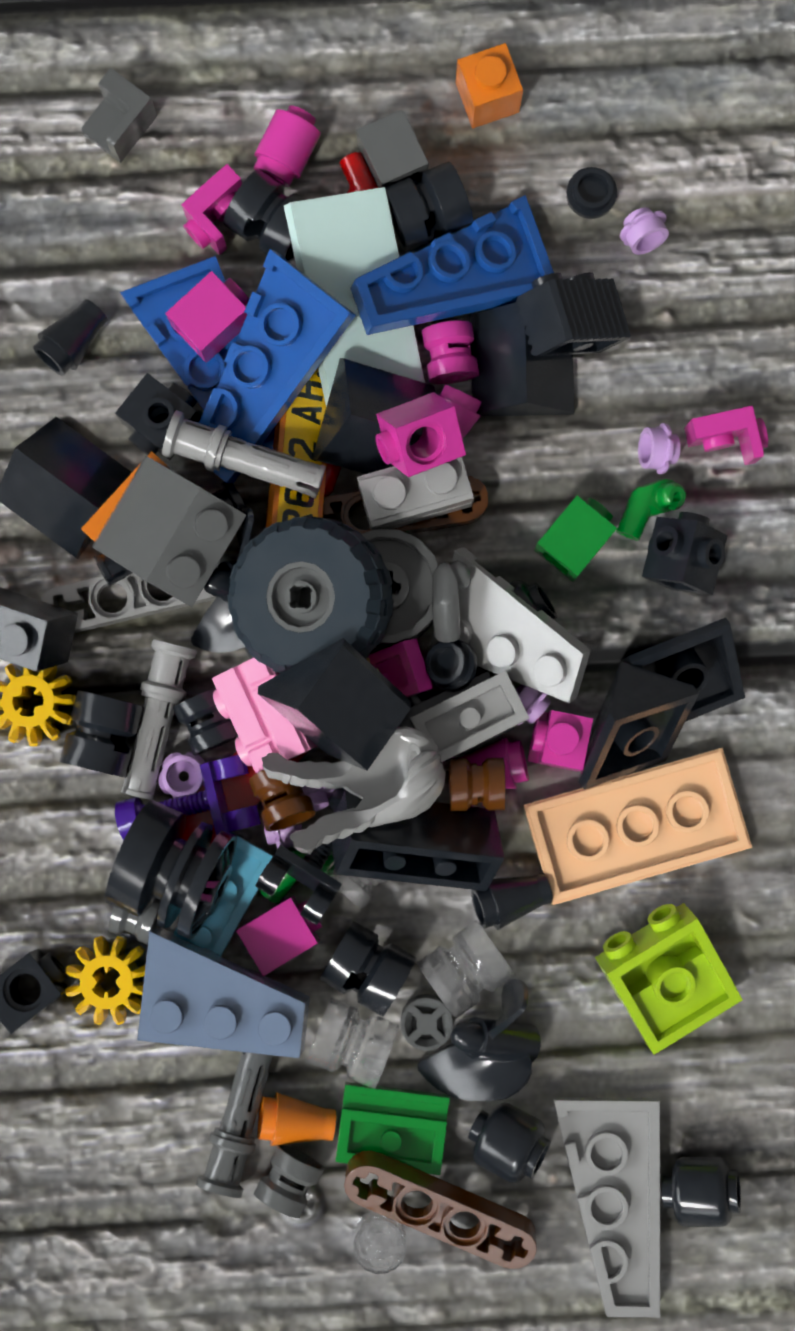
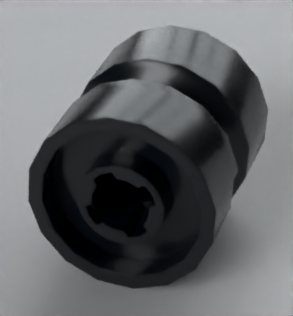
M449 161L423 171L420 182L416 183L411 178H406L385 187L393 227L406 251L433 241L434 233L437 230L444 234L453 233L470 226L474 221L464 186L455 167Z
M256 169L247 177L235 193L225 213L223 222L227 228L246 241L259 239L260 250L268 254L269 249H272L291 262L295 257L284 205L306 199L297 193L286 196L284 184L263 170Z
M77 691L71 719L77 727L75 731L66 734L59 762L126 778L133 749L127 744V740L129 737L137 735L144 707L97 694Z
M353 920L319 980L343 994L351 990L357 992L358 1003L383 1017L407 979L417 957L393 943L384 947L379 945L378 934Z

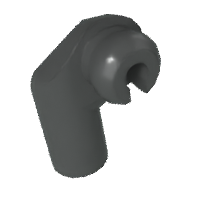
M458 560L450 564L443 562L433 572L432 613L434 636L441 642H454L461 637L458 589L467 588L471 581V576L467 565Z

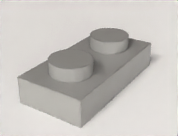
M504 671L411 717L410 720L415 729L420 730L434 740V743L438 746V754L441 755L442 763L528 720L529 716L507 672Z

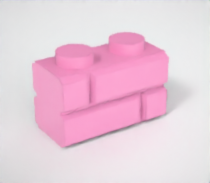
M252 658L213 677L212 680L216 687V690L213 692L214 703L224 718L231 719L239 736L235 739L237 753L245 765L253 766L255 773L264 770L261 758L265 757L268 753H278L285 759L290 760L317 747V745L257 694L259 685L280 673L272 671L273 669L267 665L259 663L255 658Z

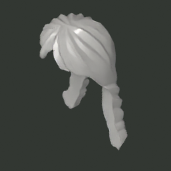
M398 727L368 771L345 761L332 764L328 762L314 763L311 761L297 763L285 759L278 753H268L265 757L261 758L262 766L268 778L282 780L285 784L290 783L300 787L344 788L349 793L362 799L356 808L325 815L314 824L308 826L307 829L295 831L290 835L294 848L301 853L311 854L315 848L322 844H329L337 838L344 839L353 834V832L360 833L368 827H376L416 817L432 806L441 794L445 783V771L441 763V755L438 754V746L434 743V740L423 732L410 727Z

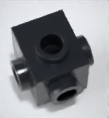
M146 373L115 412L121 423L133 432L128 440L146 455L151 451L154 454L157 452L162 454L167 429L176 410L185 413V419L197 423L200 422V417L193 408L197 400L174 382L169 388L165 387L149 373ZM167 418L164 422L158 423L161 419Z
M680 512L678 519L657 517L652 537L648 544V553L642 577L671 590L713 595L719 568L724 560L728 535L710 527V519L700 514Z

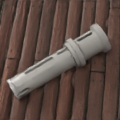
M177 410L174 412L163 443V456L171 458L174 454L204 463L205 469L212 472L214 470L219 471L221 467L234 470L250 477L298 491L316 499L326 466L304 461L273 449L243 441L231 436L232 431L227 430L228 427L219 424L216 428H212L185 419V413Z
M152 639L151 647L155 652L148 680L143 681L140 690H142L141 695L145 696L144 709L139 729L135 736L127 776L121 789L122 793L150 800L154 799L157 778L162 765L172 718L175 713L173 708L186 699L187 693L183 690L189 661L196 658L198 651Z

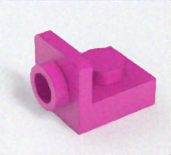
M228 164L222 167L181 204L187 220L183 225L186 232L199 247L204 249L210 245L219 255L227 249L223 234L213 223L217 219L220 222L224 221L228 206L242 185L241 178Z
M753 405L693 418L684 427L688 448L703 444L705 452L735 445L734 437H738L745 465L758 462L764 457L763 449L768 447V434L762 418L756 419Z
M417 638L402 641L367 657L370 659V663L407 698L433 689Z

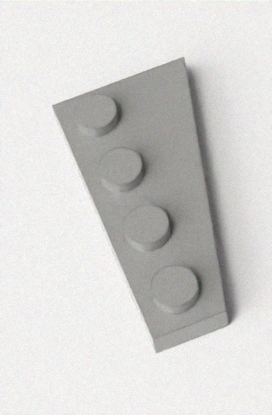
M553 1097L606 1316L660 1318V1101L657 1098Z

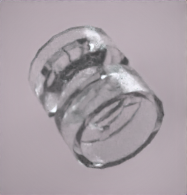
M477 920L453 936V946L451 948L439 946L417 962L418 967L455 1018H458L480 1002L479 992L485 989L494 992L516 976Z
M331 997L306 1062L331 1072L344 1065L346 1066L348 1077L352 1078L353 1081L375 1089L387 1063L400 1024L375 1015H371L365 1021L361 1020L358 1007Z

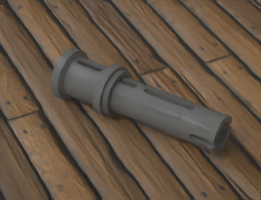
M242 1052L221 1126L215 1127L214 1132H211L209 1141L213 1146L205 1174L197 1179L196 1185L199 1188L222 1196L242 1197L244 1189L240 1186V1181L247 1156L255 1151V1138L251 1134L274 1055Z

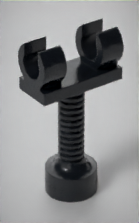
M344 788L335 789L329 799V805L333 813L336 812L346 791ZM332 842L320 845L311 854L306 853L304 859L280 845L261 873L255 886L272 897L285 875H290L314 891L300 915L317 925L342 886V883L321 871L328 857L333 852Z

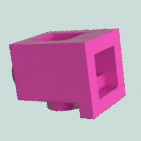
M554 710L548 713L544 712L534 723L527 762L576 772L583 771L593 718Z

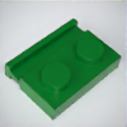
M345 1082L335 1162L348 1164V1161L354 1155L362 1151H375L425 1173L441 1175L450 1096Z

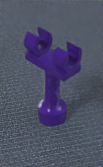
M239 755L199 764L205 787L204 791L159 802L185 813L186 816L209 810L216 835L221 830L232 832L261 824L257 805L228 811L221 780L249 773L247 765L243 763ZM139 797L117 801L115 804L116 824L123 840L133 821L145 806Z

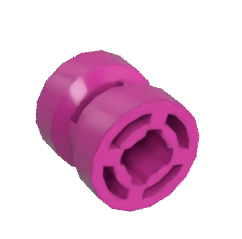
M441 322L430 325L422 330L424 348L430 351L431 361L427 364L429 383L453 384L468 381L479 376L477 358L471 354L470 345L474 341L471 322Z

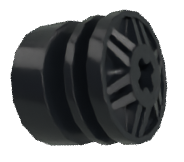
M150 800L133 821L114 861L105 893L106 903L140 917L146 913L158 898L160 899L157 915L158 926L169 928L180 914L177 934L193 939L202 928L206 919L215 911L227 887L232 872L231 864L237 845V836L221 830L211 843L213 825L201 822L189 836L188 840H185L183 837L186 828V814L157 801Z

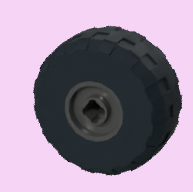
M313 516L296 517L287 521L276 522L265 528L262 533L251 539L244 547L231 572L229 595H227L228 610L230 611L233 622L232 626L238 639L242 641L248 649V653L259 663H263L273 669L272 671L281 674L342 638L365 659L380 644L387 632L386 628L390 616H392L394 603L392 600L393 584L390 572L382 560V555L374 544L364 538L360 532L344 523L328 518Z

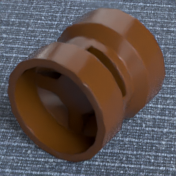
M450 758L451 811H467L472 805H478V803H482L487 810H505L504 758H487L482 763V766H477V763H471L467 758Z
M261 770L249 779L254 796L261 799L264 807L261 818L266 831H279L296 826L311 819L316 814L311 797L304 794L302 787L291 785L290 783L285 784L282 780L268 778L265 770Z

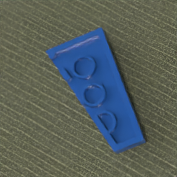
M524 195L512 201L508 207L494 214L490 212L475 219L470 226L452 235L449 232L433 240L431 245L415 253L409 252L356 278L350 289L366 335L515 303L518 296L533 289L532 281L541 276L554 273L527 197Z
M269 249L263 267L266 269L256 292L252 291L244 311L247 313L236 343H231L224 360L227 365L217 388H213L199 422L212 428H216L219 424L228 427L227 430L232 431L231 436L260 446L356 316L336 298L272 249ZM223 467L219 471L214 470V473L226 483H234L241 474L240 472Z
M216 256L120 292L123 299L190 393L197 400L203 411L213 388H217L227 365L224 360L231 343H236L238 335L211 360L205 363L173 329L165 313L211 271L223 283L225 282ZM275 427L261 446L273 449Z

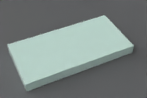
M385 187L295 201L284 205L296 267L356 314L318 367L326 407L340 358L425 383L414 326L366 335L350 289L356 278L399 258Z

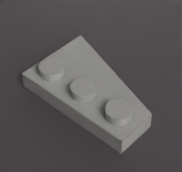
M465 547L456 549L452 562L458 560L465 563L471 576L468 587L458 589L461 637L459 640L465 641L473 648L477 656V666L496 674L506 671L510 680L567 703L577 699L591 649L544 611H536L513 592L514 587L502 577L498 576L495 578L476 562L478 558ZM434 632L430 643L431 648L440 642L435 638Z

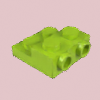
M684 903L677 907L673 904H665L656 908L648 916V925L632 935L630 932L622 931L610 936L603 944L604 952L595 957L615 994L624 1005L653 1055L743 1001L700 921Z

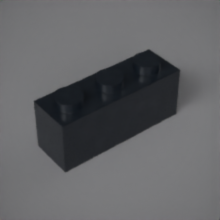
M345 791L336 812L356 808L362 799ZM434 802L428 810L414 818L376 827H368L363 832H353V834L344 839L337 838L332 842L336 875L487 891L505 858L495 810L471 806L467 811H451L449 803Z

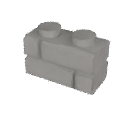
M462 457L409 478L394 466L357 477L359 492L371 530L395 529L472 507L474 499Z

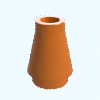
M277 1092L274 1097H262L257 1126L258 1140L270 1141V1146L319 1140L333 1141L336 1128L335 1109L323 1108Z

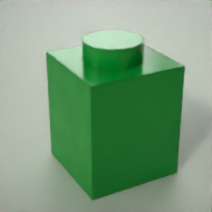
M576 496L538 541L534 551L574 582L616 531L617 527L610 523L613 515L598 501L589 498L585 502L579 496Z

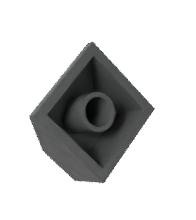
M145 456L92 547L148 583L193 607L245 519L246 514L155 460Z

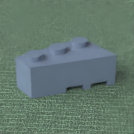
M158 927L149 931L137 1040L300 1058L305 1049L310 996L267 976H263L252 969H246L220 957L219 954L194 945L175 936L174 933Z

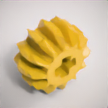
M7 665L5 672L11 682L7 684L0 681V692H3L2 699H0V710L4 711L0 715V730L11 726L8 740L13 743H19L27 734L28 743L32 747H39L41 745L42 730L51 740L57 741L60 739V731L55 722L59 721L67 725L73 724L71 715L63 713L62 710L63 706H74L76 696L61 694L72 684L71 677L63 675L54 680L57 666L41 670L40 672L23 667L22 674L15 665ZM36 689L34 694L42 696L44 701L43 705L34 708V715L30 716L32 711L24 709L22 704L23 700L31 698L32 690Z
M120 935L116 937L111 951L108 941L104 936L94 938L95 954L85 946H81L75 951L78 959L85 966L71 964L66 967L65 973L67 975L80 979V983L73 984L65 989L66 995L75 996L82 993L85 999L75 1008L79 1015L88 1011L92 1005L96 1007L93 1016L94 1024H103L108 1016L109 1009L117 1025L126 1022L127 1013L125 1006L131 1012L140 1014L142 1001L136 994L142 995L144 982L140 981V977L145 975L146 964L137 967L135 961L143 955L145 949L139 945L132 949L128 955L124 954L127 945V938ZM102 967H104L106 973L112 969H116L119 972L120 976L116 980V984L120 988L118 993H116L115 987L108 991L101 987L100 984L105 978L100 972Z

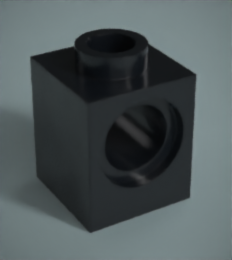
M40 949L29 952L0 975V1021L10 1034L24 1027L66 994L65 989L68 986L64 980L68 978V975L65 973L63 965L52 953L49 952L44 956ZM22 974H31L38 979L41 985V994L37 1001L25 1000L20 995L18 981Z

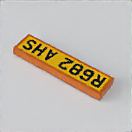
M318 368L275 426L273 450L327 467V463L312 459L326 410ZM326 470L316 499L298 491L270 483L266 528L276 522H283L296 517L313 516L322 518Z

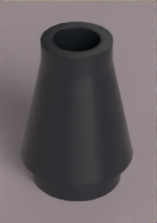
M85 299L76 309L38 333L39 341L33 346V350L50 369L64 376L69 369L76 370L98 332L108 319L98 306Z
M544 873L533 876L493 879L487 891L471 890L474 910L483 929L494 926L497 930H500L535 909L552 903L553 900L551 888Z

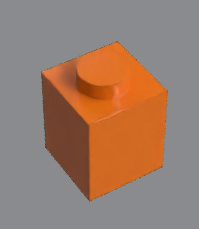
M506 43L457 59L455 83L472 129L520 112L523 88Z

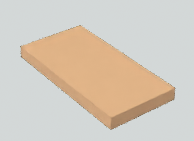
M723 748L631 773L587 789L579 788L523 805L542 873L545 874L551 888L553 899L551 905L752 848Z

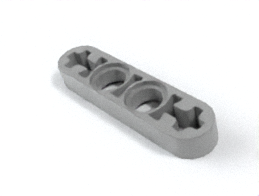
M223 554L217 566L221 562L232 560L228 556ZM134 573L114 584L122 586L127 593L125 607L116 613L105 612L100 606V594L105 587L109 586L103 576L54 587L48 590L40 599V601L58 606L57 599L63 597L67 603L75 605L85 602L81 592L89 590V605L96 617L87 620L88 612L86 610L74 611L78 613L74 633L188 606L174 597L167 601L155 600L149 592L150 583ZM203 588L194 605L215 600L216 596L207 593Z

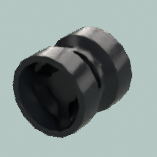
M216 688L189 698L173 708L178 721L185 724L190 733L188 744L194 756L208 752L239 737L231 719L224 718L214 703L213 692ZM212 715L215 716V717L210 718V719H208V720H205V721H203V722H201V723H198L199 721L204 720V719H206V718H208V717H210V716H212Z

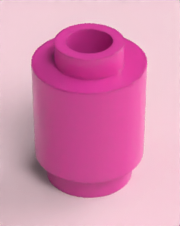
M292 105L288 107L287 111L276 109L254 153L257 161L253 169H261L284 184V187H290L294 178H300L321 136V132L314 126L316 118L305 110Z

